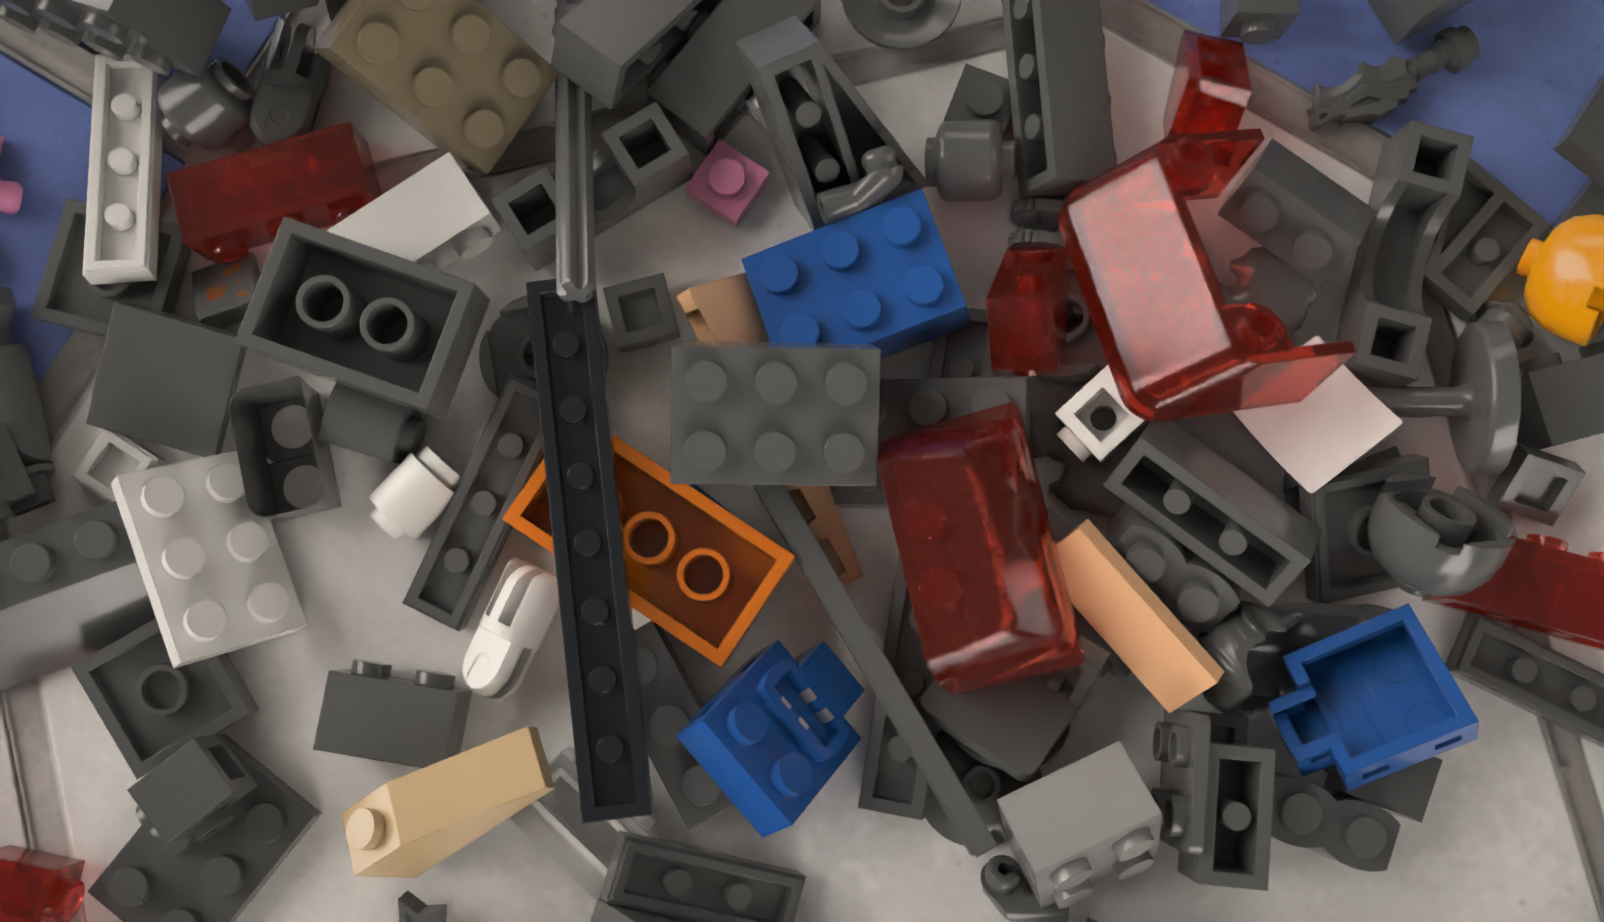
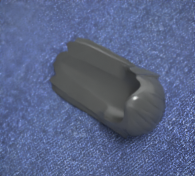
M1240 600L1238 609L1235 612H1230L1209 633L1200 631L1197 641L1225 671L1218 683L1202 692V694L1216 709L1230 716L1254 714V711L1268 712V702L1295 691L1286 674L1282 656L1393 609L1373 604L1340 605L1334 603H1289L1263 607L1252 602Z

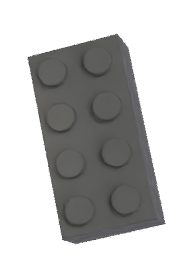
M0 0V18L20 30L35 34L39 27L44 33L72 47H78L81 40H83L86 45L95 51L117 61H123L125 55L129 54L134 61L142 66L166 76L169 75L172 68L200 76L232 10L221 0Z

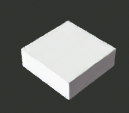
M104 429L70 478L106 502L111 503L116 501L110 483L117 475L164 466L168 461L132 437Z

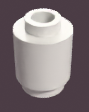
M429 445L418 455L411 452L369 496V499L376 506L370 516L385 532L396 540H399L405 533L414 539H418L447 509L462 474Z

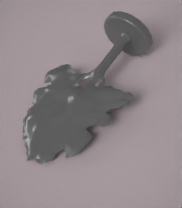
M1255 247L1251 248L1243 256L1230 261V270L1237 276L1239 281L1236 287L1224 286L1219 282L1209 265L1197 257H1188L1185 260V269L1180 278L1165 277L1154 280L1151 290H1143L1133 285L1123 287L1131 314V329L1127 344L1118 356L1117 364L1159 406L1160 413L1283 501L1285 496L1284 477L1286 470L1230 409L1229 403L1256 382L1258 371L1266 366L1276 367L1297 350L1294 332L1301 328V325L1306 320L1309 307L1317 300V290L1314 282L1266 248ZM1074 315L1067 319L1063 328L1058 330L1059 334L1071 333L1074 327L1080 326L1083 318H1077ZM1478 321L1466 325L1458 338L1452 358L1449 386L1411 387L1400 385L1366 387L1398 417H1449L1451 438L1456 457L1465 472L1477 475H1500L1509 465L1517 442L1521 416V376L1518 352L1511 331L1502 321ZM1283 343L1287 354L1279 352V347ZM1026 373L1021 374L1020 376H1027L1031 381L1029 457L1036 459L1049 456L1053 460L1068 466L1059 481L1049 484L1048 492H1053L1058 499L1072 510H1085L1090 514L1113 517L1126 502L1104 487L1103 484L1150 422L1148 421L1102 464L1093 454L1082 462L1056 435L1065 425L1055 413L1093 378L1074 384H1054L1042 381ZM1108 408L1097 409L1091 417L1092 426L1100 431L1111 429L1116 422L1115 413Z

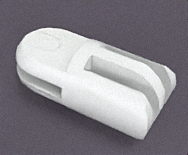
M513 557L508 562L465 654L462 669L465 684L474 694L489 699H503L514 693L521 685L559 607L556 574L549 573L547 570L532 565L522 558Z

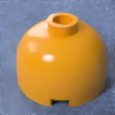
M1600 214L1574 216L1558 224L1545 241L1532 238L1516 270L1517 274L1527 277L1523 299L1529 315L1543 329L1560 338L1585 347L1588 346L1589 340H1593L1604 321V215Z

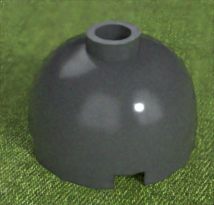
M1399 473L1389 476L1372 508L1367 529L1372 553L1380 566L1391 576L1393 583L1409 594L1424 597L1429 594L1434 596L1463 595L1489 582L1501 568L1515 543L1516 538L1509 539L1515 528L1512 521L1494 504L1458 485L1452 496L1443 491L1432 489L1436 477L1416 473Z

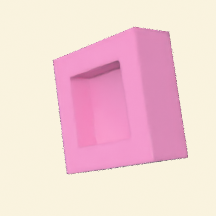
M719 139L684 189L686 196L737 228L770 181V172Z

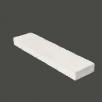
M103 54L95 55L82 274L91 285L157 281L163 141L161 118L164 116L158 103L157 92L165 83V75L142 66L134 61L129 54L125 55L123 61L114 60Z

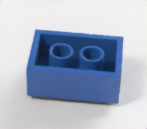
M922 188L741 259L770 342L873 344L881 349L880 359L972 325L966 302Z

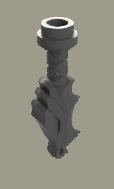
M1465 25L1457 28L1447 27L1435 35L1433 47L1425 50L1419 56L1416 55L1408 60L1391 56L1380 66H1372L1363 61L1355 75L1342 85L1336 87H1322L1315 82L1312 109L1307 110L1309 129L1316 131L1326 123L1340 120L1341 124H1372L1379 118L1395 113L1399 105L1407 102L1409 95L1416 93L1418 81L1428 77V74H1434L1441 69L1457 74L1469 68L1471 62L1477 59L1480 54V46L1476 35Z

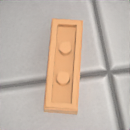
M1086 519L1035 562L1169 714L1218 683L1225 672L1089 519Z

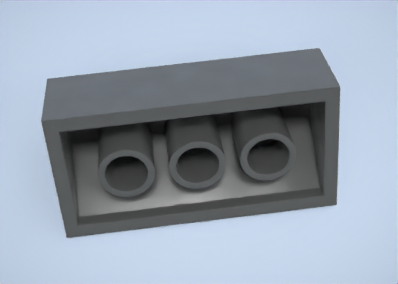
M116 501L0 542V693L70 668L156 618Z

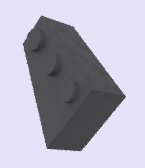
M796 15L736 41L794 205L813 231L829 225L823 222L820 215L817 193L857 182L867 176L861 161L863 155L869 150L889 145L896 151L898 165H903L902 182L881 204L930 186V183L875 115L824 46Z

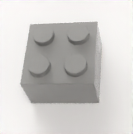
M1121 741L997 799L1005 837L1041 909L1055 902L1060 909L1073 906L1094 892L1092 884L1115 873L1120 880L1135 876L1154 863L1152 855L1159 852L1162 813Z

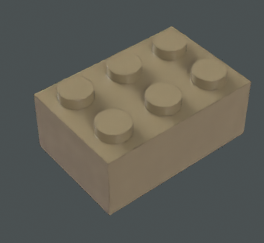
M347 0L312 48L444 153L450 152L456 162L463 168L489 174L558 77V71L551 67L550 63L477 0Z

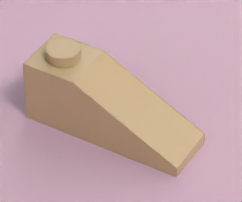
M524 727L387 782L341 813L354 875L416 878L555 789L537 727Z

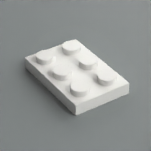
M237 451L117 475L110 483L173 669L298 632L307 626L271 520L255 515L247 505Z

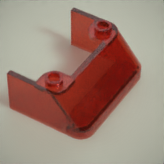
M1261 128L1167 136L1076 188L1059 211L1058 225L1118 393L1128 410L1139 418L1157 422L1298 403L1357 352L1352 340L1294 347L1285 325L1274 312L1255 303L1227 305L1186 201L1217 198L1265 139Z

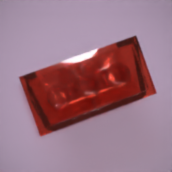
M1012 401L889 436L882 441L877 458L878 470L926 664L938 684L953 695L1086 664L1085 653L1019 404L1016 401Z

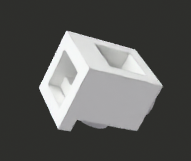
M1112 360L1055 413L1065 425L1056 435L1082 462L1093 454L1102 464L1148 421L1150 422L1159 411V406ZM1108 408L1115 413L1116 422L1111 429L1100 431L1092 426L1091 417L1097 409Z

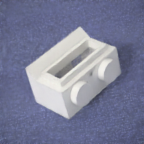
M569 747L562 750L548 765L555 789L509 817V819L597 903V899L601 898L600 894L619 830L660 839L662 835L653 828L658 822V818L654 813L646 816L582 824L575 752Z

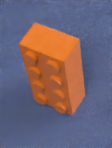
M613 435L631 606L718 666L724 667L795 562V555L690 485L670 484L671 473ZM543 459L502 520L554 554L545 462Z

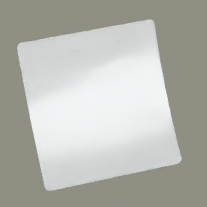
M1314 336L1229 403L1230 409L1250 433L1309 493H1315L1402 425V420L1353 375L1319 336Z

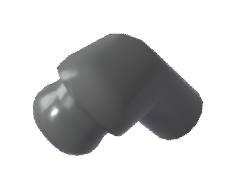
M886 145L867 151L861 161L867 176L859 181L817 193L819 212L825 224L842 220L880 205L902 182L903 165H898L896 151L893 147Z
M994 856L982 868L980 880L983 892L1008 921L1068 922L1069 907L1060 909L1055 902L1041 909L1029 883L1018 869L1019 864L1010 856Z

